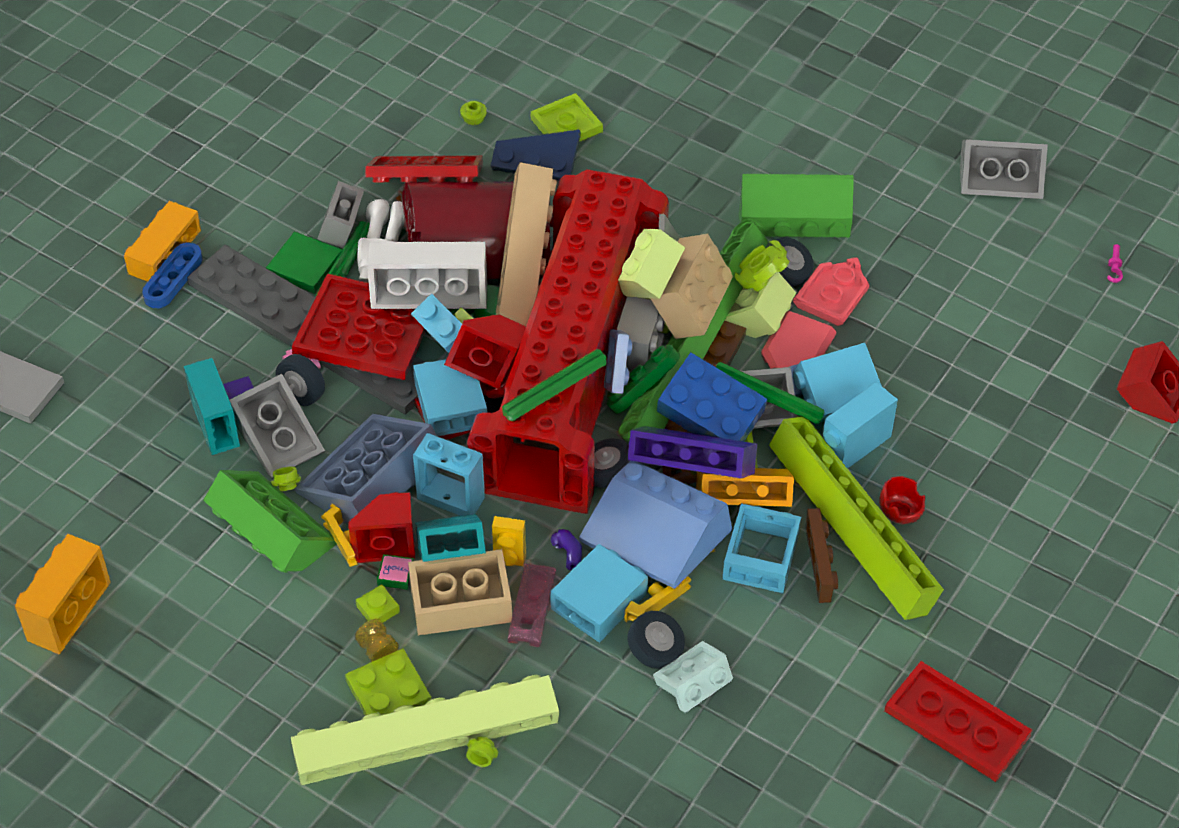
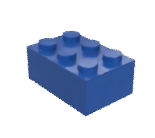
M690 352L659 397L657 412L692 434L744 442L764 413L767 398Z

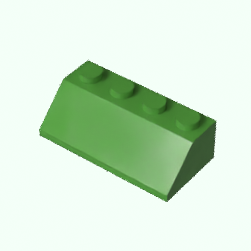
M742 174L739 222L752 219L765 237H850L853 219V175Z
M220 470L203 500L212 508L213 514L221 519H225L232 525L231 529L236 534L249 540L252 543V548L258 553L266 555L272 561V566L281 572L303 571L336 545L334 538L326 529L276 486H273L258 471Z

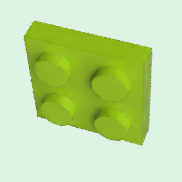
M576 93L531 111V120L543 134L580 129V141H583L603 132L601 121Z
M404 648L345 674L346 682L365 716L373 713L385 715L393 713L402 706L411 705L414 708L426 705L428 701L432 700Z

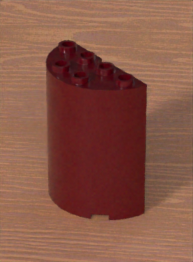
M514 181L405 183L401 200L406 232H408V242H485L487 279H500ZM552 213L550 223L546 222L545 232L550 233V227L554 225V213ZM550 235L547 249H543L542 258L546 259L545 271L553 251L550 250Z

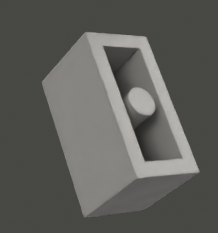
M338 181L328 205L317 238L318 240L342 249L344 248L353 227L364 190Z

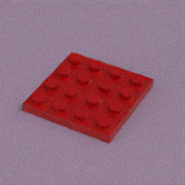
M483 155L375 156L365 166L366 177H373V182H389V179H392V177H400L401 182H417L419 177H428L429 182H444L447 177H456L457 182H472L474 177H478L483 167Z
M327 274L292 344V354H299L310 359L405 380L426 329L411 315L415 309H371L369 283Z

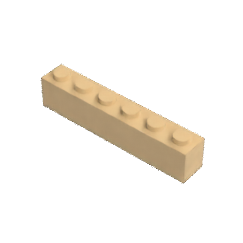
M519 163L514 176L496 315L500 314L526 326L540 285H538L539 275L543 276L545 271L546 259L542 258L543 249H547L550 233L545 232L546 222L550 223L552 218L553 206L549 205V198L554 196L556 180L552 179L553 169Z

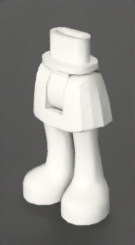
M384 199L374 200L367 205L366 219L370 225L367 238H361L358 242L359 281L369 283L367 271L369 242H398L401 230L406 229L402 202L394 201L391 210L389 203ZM389 220L385 239H380L383 225Z

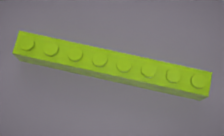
M803 417L783 419L769 444L778 459L794 476L795 481L799 483L817 508H820V512L827 519V522L834 528L844 541V544L855 555L862 567L869 573L879 589L886 595L904 620L927 616L944 591L942 586L811 422Z

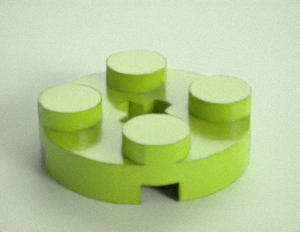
M769 241L773 246L767 248L760 245L740 263L739 267L742 271L740 275L735 273V279L744 289L753 288L755 292L762 290L768 284L769 278L776 272L783 271L788 266L787 251L779 241Z

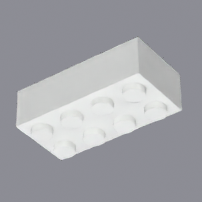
M369 242L367 271L371 309H416L431 293L447 309H486L487 269L485 242Z

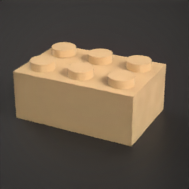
M708 234L678 239L677 242L684 246L685 249L661 298H650L675 339L705 335L733 278L730 268L724 262L717 246L714 245Z
M502 549L486 551L483 554L426 562L422 560L408 562L418 636L512 622V601Z

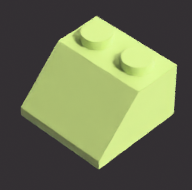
M644 229L637 237L635 247L630 257L623 264L622 273L618 279L623 294L627 297L660 299L685 247L661 229Z
M776 272L768 279V284L760 291L755 292L753 288H743L725 321L747 328L746 335L753 338L772 335L780 328V322L785 313L791 308V302L796 292L781 274Z

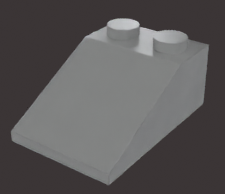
M282 374L229 400L233 408L237 428L271 479H273L274 470L288 466L296 467L325 452Z

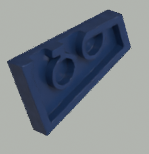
M579 129L496 141L491 169L515 174L519 163H526L553 169L552 179L559 181L564 175H572L581 131Z

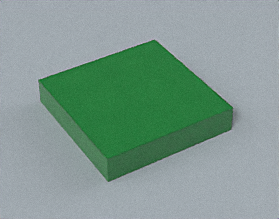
M294 231L266 266V269L300 289L315 294L322 285L326 275L330 272L342 249Z

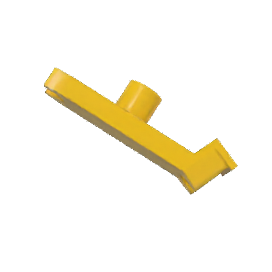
M331 504V508L321 516L326 521L323 523V526L330 531L348 565L352 567L357 565V561L354 558L355 553L350 546L349 530L344 532L339 526L343 523L341 509Z
M687 576L675 589L670 586L663 588L658 582L653 583L648 589V593L652 597L641 605L631 601L625 609V621L630 620L634 622L637 617L645 612L661 610L691 588L688 583L692 579Z

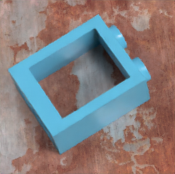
M427 433L413 454L417 499L459 516L475 514L485 498L483 454ZM437 467L463 476L465 483L437 473Z
M741 503L724 560L722 580L784 593L799 537L801 517L788 512H778L760 506ZM745 529L787 538L788 542L782 564L739 555L738 552Z

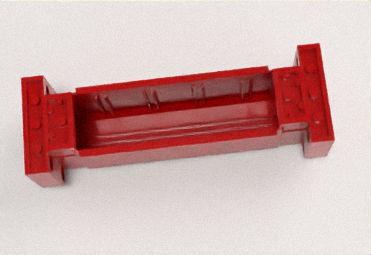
M586 169L577 175H564L559 180L553 197V251L511 368L500 410L494 413L483 412L476 415L467 440L469 449L483 454L485 494L588 514L594 495L595 443L592 436L607 391L604 388L606 365L514 421H508L504 417L502 406L595 349H600L606 355L607 362L610 329L617 330L627 299L618 281L622 273L623 264L630 257L639 234L644 229H659V214H665L668 218L669 213L668 197L663 192L652 189L643 179ZM513 436L521 438V442L529 439L554 444L559 448V452L513 443Z

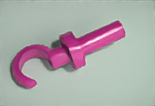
M1118 244L1113 245L1112 258L1108 260V266L1111 267V271L1119 276V278H1113L1110 275L1107 277L1113 283H1118L1123 278V272L1119 269L1122 266V259L1119 258L1120 245Z

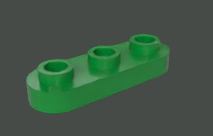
M672 345L659 346L643 366L638 365L631 371L628 383L624 385L623 394L608 392L607 406L616 414L623 412L676 365L680 358V353Z

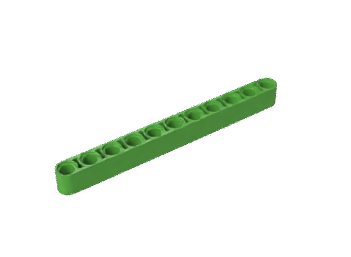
M752 219L742 221L733 229L720 252L724 262L730 268L733 278L705 335L675 339L672 335L667 345H672L680 353L678 362L633 402L621 423L618 434L628 445L630 430L644 426L665 428L669 419L657 412L659 397L690 352L701 359L704 358L743 289L735 279V273L740 275L742 271L739 267L740 263L760 245L766 248L768 240Z

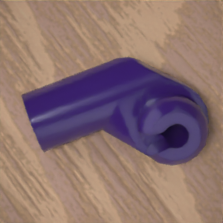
M559 529L558 532L552 534V545L557 549L564 548L567 551L566 568L572 571L582 561V544L569 530Z

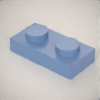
M610 329L604 388L611 393L623 394L624 385H627L629 379L626 361L627 356L631 355L632 341L629 338V334L622 330Z

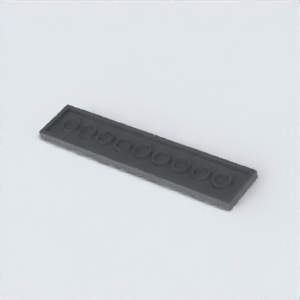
M227 245L222 246L187 277L189 286L291 347L316 298ZM415 356L405 380L319 361V363L406 415L415 406V399L418 398L413 365L423 364L425 361Z

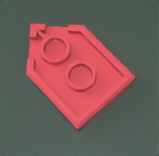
M858 257L847 259L843 263L832 264L827 262L819 264L794 297L793 303L796 307L834 325H843L869 289V283L861 271Z
M787 311L780 322V328L769 337L761 351V355L770 369L797 365L801 361L824 355L836 336V331L830 325L792 311Z

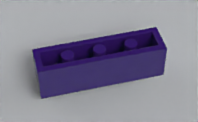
M648 426L630 430L628 460L740 479L755 474L756 443Z

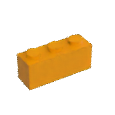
M169 201L162 210L157 212L149 226L142 230L134 244L125 251L124 260L128 274L148 282L178 245L191 243L199 234L201 226L198 211Z
M755 468V474L742 479L697 471L696 489L728 505H741L742 503L751 506L792 507L794 476L788 469Z

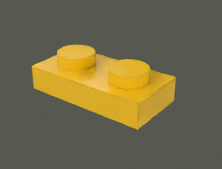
M494 516L492 523L493 550L502 549L505 566L516 565L524 567L526 560L525 520Z

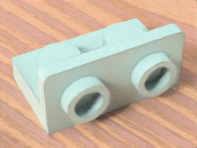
M701 641L675 661L653 674L656 685L674 695L679 709L684 713L733 679L726 654L704 641Z

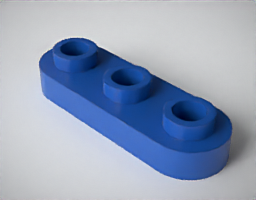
M182 243L172 251L143 287L142 293L147 306L162 308L173 300L188 281L187 277L202 263V253L198 245Z

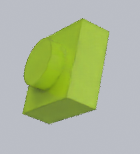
M383 585L356 599V607L373 628L400 613L398 603Z

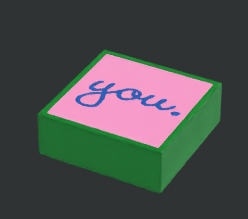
M383 554L377 576V586L383 585L384 587L408 590L410 584L408 562H413L414 558Z

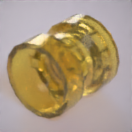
M373 619L364 623L355 634V640L362 648L367 649L366 654L371 662L398 650L397 641L392 635L387 634V628L380 619Z

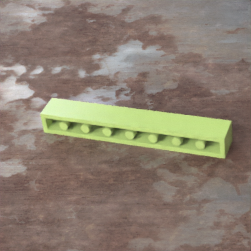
M531 675L518 683L509 685V683L502 682L493 685L489 690L481 692L468 690L462 692L456 698L447 700L445 698H435L428 701L426 705L414 708L411 705L402 706L393 713L385 715L373 713L364 716L360 721L352 723L339 721L323 730L306 729L300 731L297 736L291 737L300 783L305 785L465 746L469 740L478 737L493 739L558 723L559 708L549 675L543 677Z

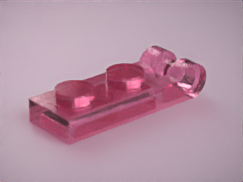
M525 563L509 628V643L518 644L519 641L529 642L530 646L540 647L551 599V590L553 589L556 577V568ZM522 623L533 625L532 630L522 629Z

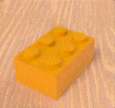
M67 534L61 544L59 543L54 547L49 560L44 567L37 570L30 586L18 596L15 608L28 642L60 655L111 583L101 546Z

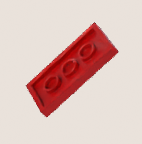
M922 661L919 662L885 704L884 712L997 782L1032 733V729Z

